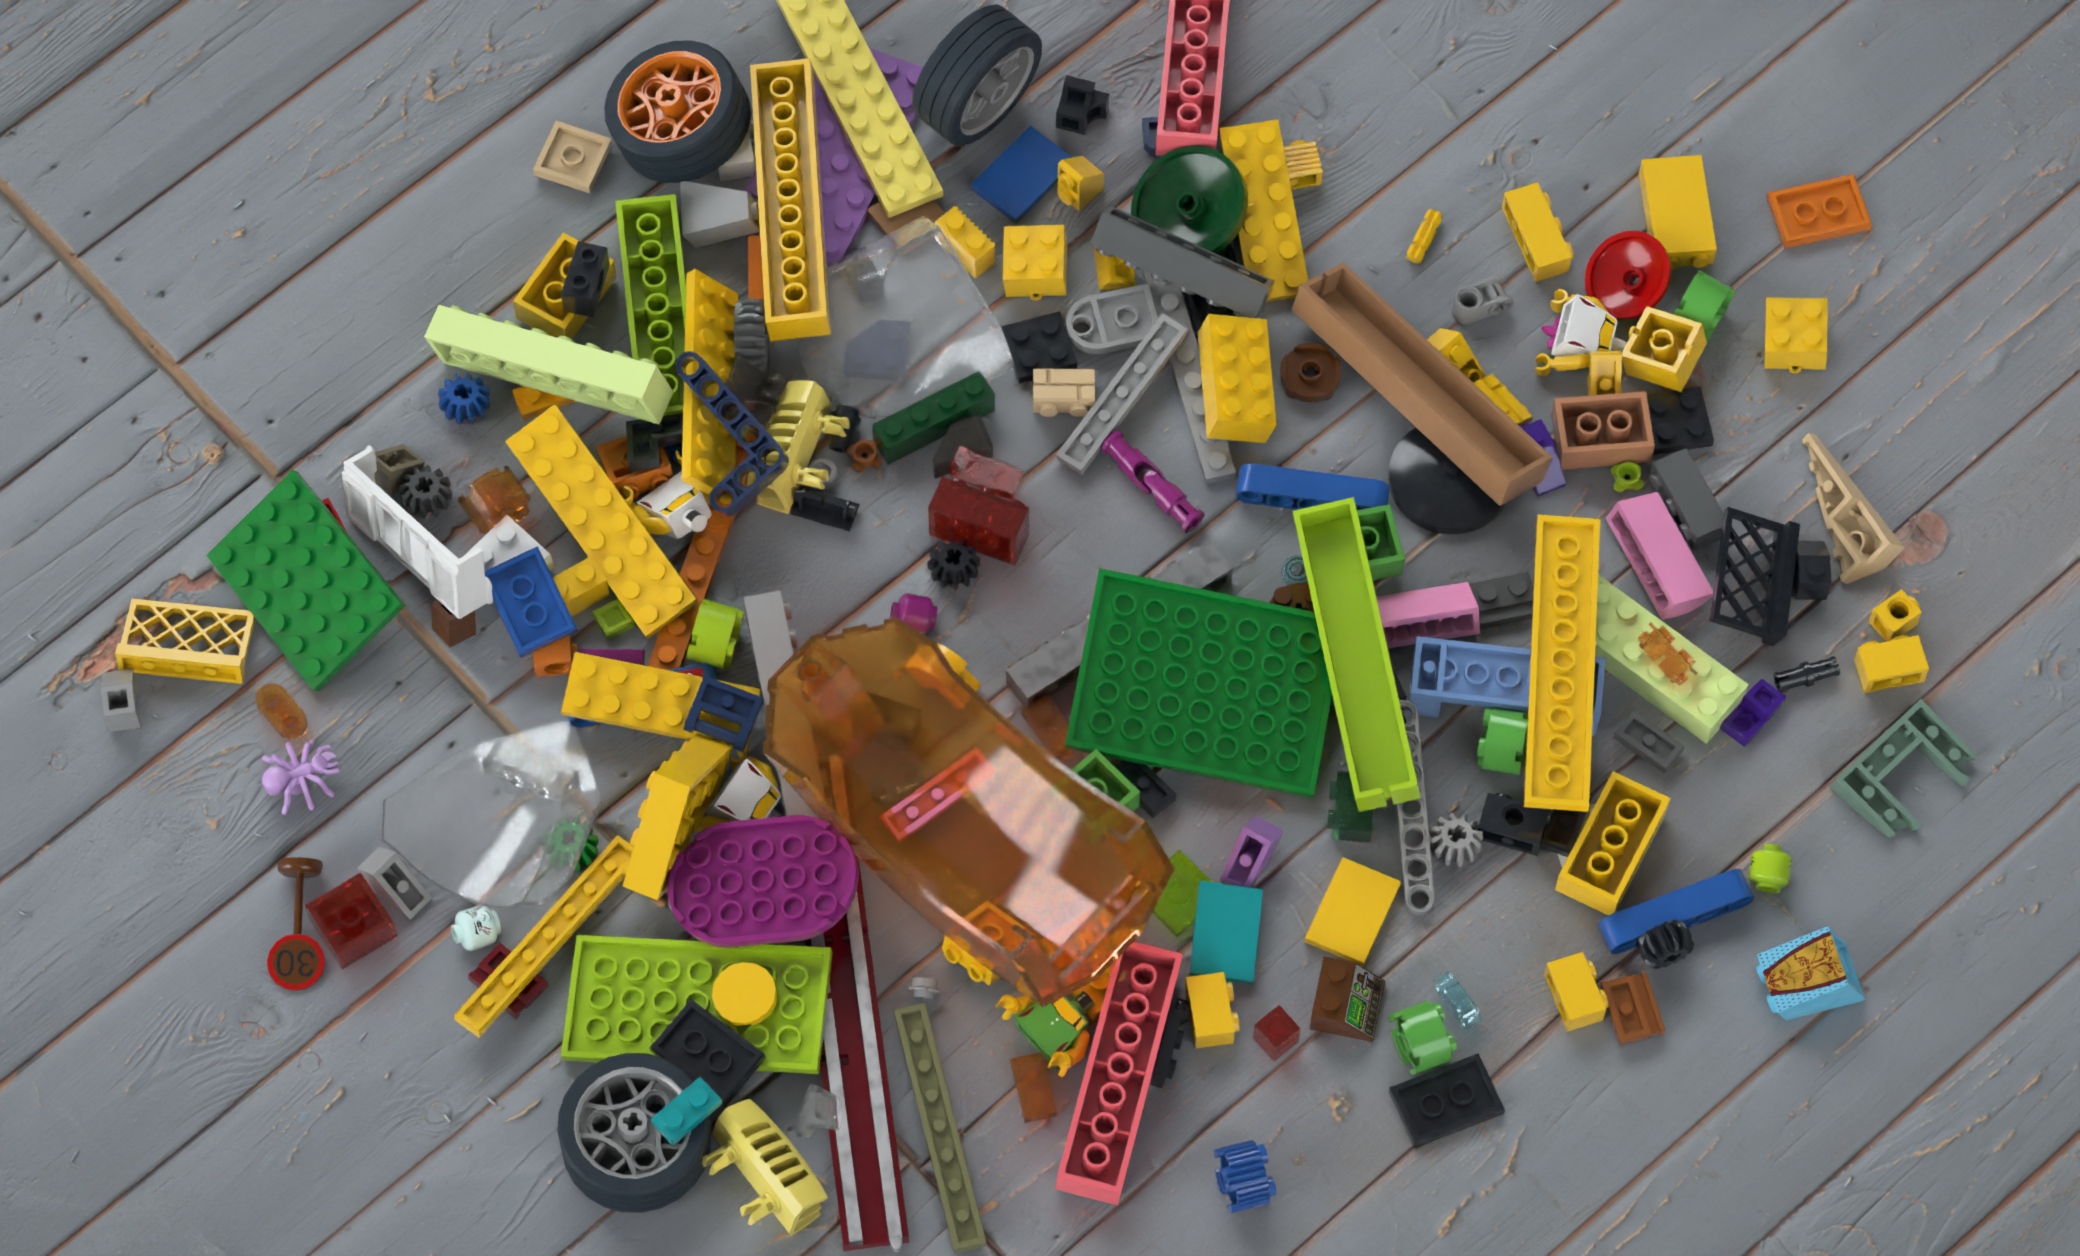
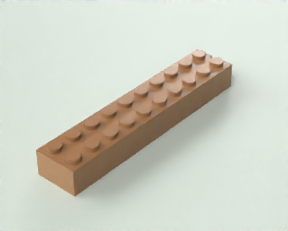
M1344 262L1325 271L1323 276L1318 275L1299 286L1292 311L1499 506L1504 505L1543 482L1553 457Z

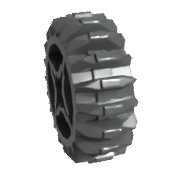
M746 298V300H738L735 305L734 351L737 374L741 380L758 381L766 379L769 375L770 338L765 323L763 299Z

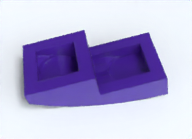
M1761 678L1743 697L1741 703L1723 720L1720 729L1745 747L1785 701L1786 696Z

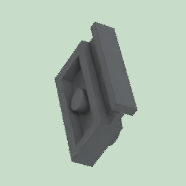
M1529 572L1469 584L1479 607L1480 629L1532 619L1534 588Z

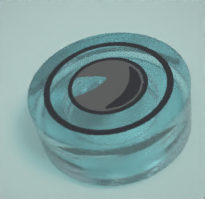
M1300 555L1291 556L1283 563L1282 578L1287 585L1294 583L1308 584L1303 557Z

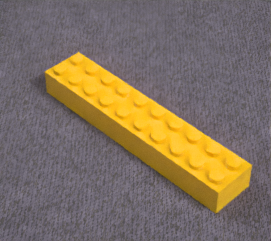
M810 58L750 65L765 323L770 341L831 335L815 83Z

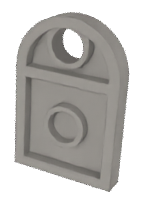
M1149 284L1104 292L1079 299L1071 306L1066 317V331L1070 342L1080 351L1095 355L1137 347L1158 320ZM1078 323H1086L1090 329L1085 333H1079L1073 327Z

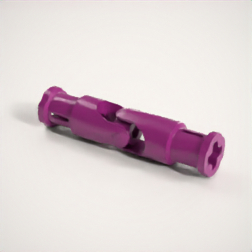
M1120 431L1112 433L1104 441L1100 451L1105 455L1109 454L1119 464L1118 468L1144 493L1152 494L1155 497L1157 506L1166 515H1172L1182 525V530L1185 533L1193 531L1201 523L1205 513L1201 509L1196 510L1186 500L1187 496L1176 485L1166 480L1159 468L1138 448L1133 449L1123 439L1124 435ZM1144 469L1153 470L1144 475L1142 483L1137 479L1140 471Z

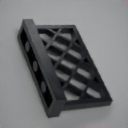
M1730 507L1724 510L1710 622L1762 637V643L1774 646L1787 635L1800 524L1788 521L1784 525ZM1732 519L1741 521L1748 532L1738 536L1732 527ZM1764 528L1773 531V542L1766 545L1758 530ZM1751 535L1760 549L1752 555L1741 541ZM1732 545L1736 546L1744 560L1737 564L1733 562L1728 554V549ZM1762 553L1770 564L1769 570L1765 573L1762 572L1754 560L1755 557ZM1745 563L1749 565L1757 577L1748 583L1738 567ZM1730 572L1740 585V588L1733 592L1730 591L1724 582L1725 575ZM1758 581L1766 591V598L1761 601L1750 587ZM1741 591H1744L1753 606L1746 610L1742 609L1734 595ZM1726 600L1737 614L1733 618L1720 614L1721 603ZM1756 609L1763 619L1762 627L1753 625L1747 613Z

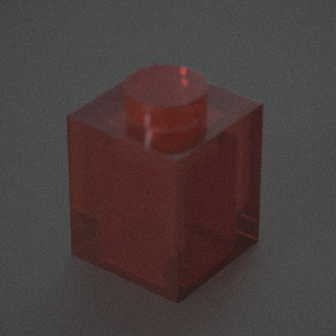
M1280 1005L1254 1025L1253 1039L1273 1061L1277 1060L1299 1042L1300 1027Z

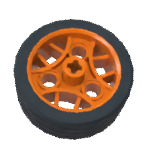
M692 40L671 41L641 52L617 74L607 92L604 106L606 125L626 161L639 174L648 179L663 183H680L699 179L718 169L741 146L748 132L751 119L750 100L730 62L715 48Z

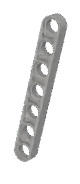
M1400 700L1401 708L1408 709L1413 716L1411 721L1405 723L1408 739L1412 740L1415 744V749L1411 754L1415 772L1418 775L1417 781L1421 794V799L1415 800L1421 807V810L1416 815L1406 814L1402 808L1403 803L1396 804L1404 896L1409 912L1422 916L1429 913L1433 908L1434 886L1419 720L1415 705L1410 701ZM1409 831H1419L1423 835V842L1418 846L1409 845L1405 840V835ZM1414 861L1422 862L1426 866L1425 874L1420 877L1412 876L1408 871L1409 864ZM1416 892H1423L1428 896L1429 903L1423 908H1417L1411 903L1410 898Z

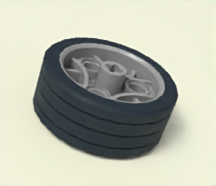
M998 4L984 6L972 12L946 35L923 67L912 96L913 111L916 116L953 145H966L982 138L1007 116L1031 83L1042 55V41L1039 35Z
M625 1053L608 1057L585 1070L575 1079L566 1092L558 1113V1137L565 1168L573 1183L589 1199L603 1207L620 1212L643 1213L663 1208L679 1200L696 1184L705 1170V1167L702 1165L703 1156L710 1154L711 1149L709 1116L685 1136L683 1144L672 1146L671 1144H663L665 1137L651 1124V1118L657 1113H651L648 1109L654 1104H660L665 1107L690 1086L694 1080L681 1067L671 1061L647 1053ZM626 1092L630 1093L632 1099L612 1105V1097ZM601 1123L611 1126L608 1131L603 1133L594 1130ZM586 1149H595L591 1156L586 1151ZM606 1153L619 1160L610 1170L599 1165ZM643 1157L654 1159L653 1163L649 1166L644 1167L637 1164ZM664 1157H672V1159L667 1162ZM628 1170L630 1175H623Z

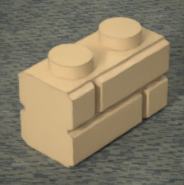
M1033 369V413H1039L1045 417H1052L1057 415V413H1070L1075 417H1084L1095 404V369Z

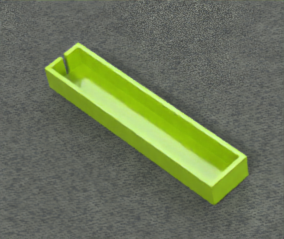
M1354 497L1292 511L1358 811L1363 812L1387 806L1386 800L1392 799L1393 805L1421 799Z

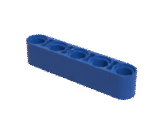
M1243 464L1239 468L1235 496L1239 501L1248 504L1294 510L1354 497L1357 510L1388 505L1390 487L1386 482L1376 479L1260 464Z
M1733 869L1613 913L1603 918L1598 923V926L1611 954H1619L1638 947L1637 944L1640 936L1644 935L1646 930L1654 928L1655 925L1663 924L1665 921L1679 920V922H1684L1686 928H1690L1741 909L1754 900V896L1741 869Z

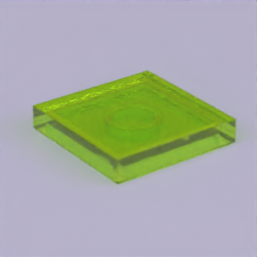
M1178 850L1133 889V894L1178 937L1194 923L1199 881H1212L1181 850Z

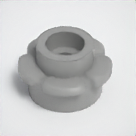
M913 977L912 985L908 987V990L914 992V998L932 1000L933 994L939 993V989H937L938 980Z

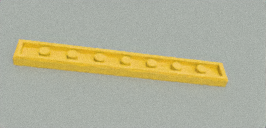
M617 835L454 1014V1020L480 1038L625 878V874H622V869L627 857L632 854L633 846Z

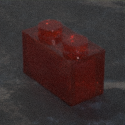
M961 444L949 470V474L955 479L1013 500L1024 472L1013 464Z

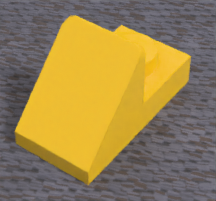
M1590 352L1589 374H1587L1588 396L1621 393V352Z

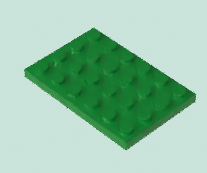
M294 470L206 555L314 691L319 692L406 606L300 473Z

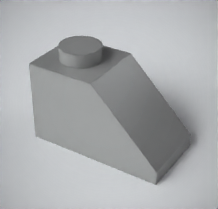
M378 847L357 868L371 887L409 920L432 899L427 890L393 851Z

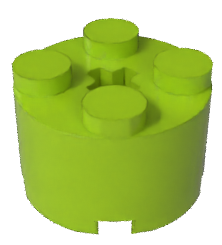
M703 599L692 632L693 642L692 645L689 644L687 660L702 664L708 663L721 669H731L735 654L734 649L736 641L738 642L740 638L745 611L740 610V608Z

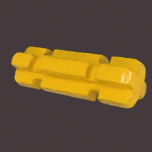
M1434 209L1427 210L1424 221L1421 223L1413 239V244L1410 245L1407 251V260L1415 264L1422 262L1425 256L1424 253L1427 251L1436 233L1435 230L1442 221V214Z

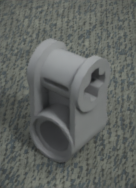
M1492 275L1482 281L1460 288L1455 296L1452 309L1453 318L1460 324L1468 325L1507 311L1513 305V299L1507 296L1502 288L1501 277L1499 275ZM1462 304H1470L1472 307H1465Z

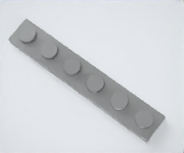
M1161 314L1056 454L1057 460L1083 475L1100 452L1104 441L1116 431L1187 336L1188 329L1167 315Z

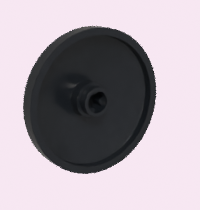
M1417 428L1408 432L1394 449L1388 474L1390 492L1399 510L1416 525L1440 534H1464L1480 529L1493 521L1506 505L1505 503L1499 506Z

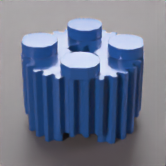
M1249 1140L1213 1150L1214 1158L1219 1157L1221 1164L1220 1168L1215 1170L1221 1195L1227 1194L1229 1201H1231V1204L1227 1205L1229 1213L1270 1203V1197L1276 1195V1186L1273 1177L1266 1175L1264 1164L1268 1163V1155L1264 1144L1256 1145L1254 1140Z

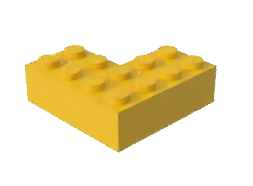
M697 733L691 740L685 741L679 751H674L668 761H663L657 771H652L646 785V789L650 790L649 795L641 804L638 817L642 818L639 828L635 829L630 841L633 851L623 865L622 874H625L623 887L658 900L668 890L669 872L679 851L682 853L689 845L695 823L706 813L709 805L720 791L732 746Z

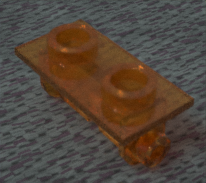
M1650 622L1649 625L1653 631L1650 634L1645 631L1638 637L1639 647L1654 662L1662 655L1666 657L1658 667L1672 683L1683 684L1688 679L1686 673L1689 670L1697 675L1698 672L1692 667L1696 661L1684 648L1678 651L1672 645L1675 638L1663 625L1658 629Z

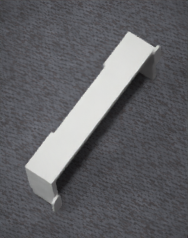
M370 445L365 447L364 451L343 462L342 480L346 517L373 541L377 540L397 558L458 619L463 618L486 603H493L492 584L485 577L483 550L481 548H477L458 559L376 485V456L374 449Z

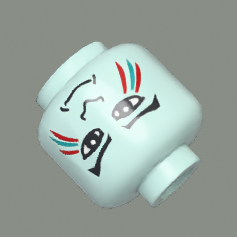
M479 905L459 911L455 917V924L451 925V933L456 944L461 943L466 950L474 951L493 945L497 940V935L501 934V925L498 915L494 910H489L488 907Z

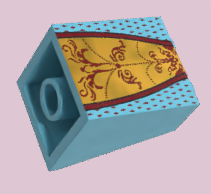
M1829 926L1757 954L1760 963L1756 967L1761 982L1763 984L1767 983L1770 994L1766 996L1769 1007L1773 1013L1779 1014L1785 1020L1866 1000L1846 942Z

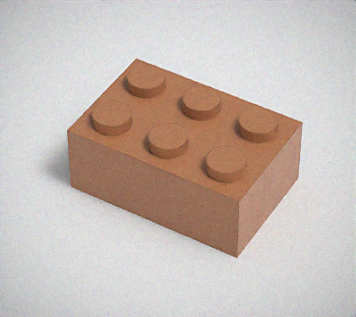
M1646 391L1554 398L1551 419L1555 446L1562 470L1614 466L1616 464L1620 465L1623 462L1651 463L1655 445Z

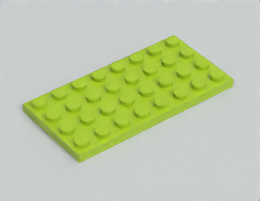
M577 935L561 1058L563 1061L598 1063L608 1057L625 1053H647L654 1055L649 1049L650 1046L692 999L766 1055L765 1061L756 1071L819 1074L832 949L830 947L770 944L717 947L701 941ZM741 962L755 963L765 968L773 977L777 990L776 1006L771 1014L759 1024L752 1026L751 1024L734 1026L724 1021L716 1011L712 999L713 984L719 974L729 966Z

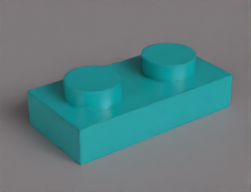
M699 1077L651 1118V1124L674 1146L721 1106L722 1099Z

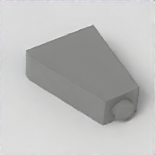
M688 181L680 182L682 236L694 248L760 232L758 201L756 202L748 192Z

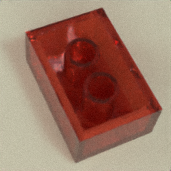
M942 476L928 507L929 535L947 542L953 536L955 543H959L965 538L967 547L975 546L978 553L1016 566L1029 536V507L1019 500H1007L996 496L991 490L985 488L979 490L968 486L960 479H948Z

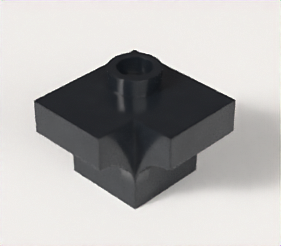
M1066 75L1060 103L1056 112V128L1085 135L1088 125L1093 120L1106 119L1109 111V94L1095 90V82Z

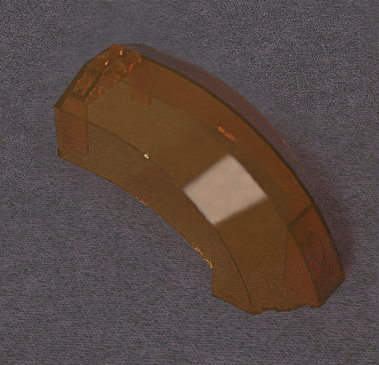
M897 617L885 619L884 624L868 627L867 624L844 628L841 634L828 637L825 633L811 636L768 680L767 691L770 694L769 705H766L765 727L767 729V739L763 742V753L818 817L830 823L832 827L838 830L849 842L855 855L897 895L963 951L1032 1001L1044 1007L1099 979L1141 935L1175 870L1147 821L1078 776L1014 726L952 669L936 642ZM935 788H940L944 792L943 798L939 801L934 800L931 796V792ZM925 791L897 813H893L891 808L899 802ZM959 791L963 794L917 830L909 834L904 830L955 792ZM915 806L918 808L919 815L916 819H909L907 817L906 810L908 807Z

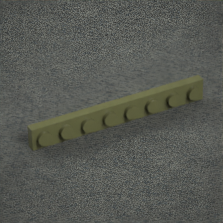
M925 1002L894 1009V1018L954 1254L986 1247V1239Z

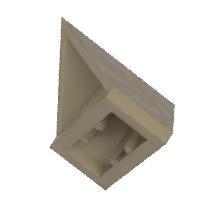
M404 444L376 451L377 471L375 472V482L394 496L399 491L400 485L405 484L403 480L404 475L413 476L414 467L419 470L422 469L425 461Z

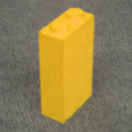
M1702 155L1642 159L1639 181L1647 231L1649 235L1656 238L1667 250L1672 270L1683 266L1701 268L1714 264L1717 246Z

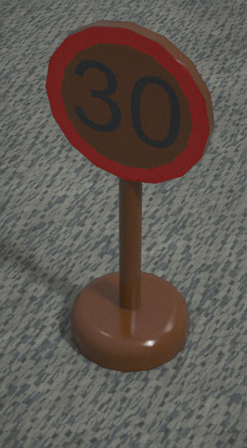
M290 857L278 861V872L280 874L296 878L294 932L292 935H286L275 942L269 951L267 966L273 981L287 990L299 991L311 987L322 976L325 967L324 952L318 942L307 935L301 934L304 878H313L321 874L323 862L317 859Z

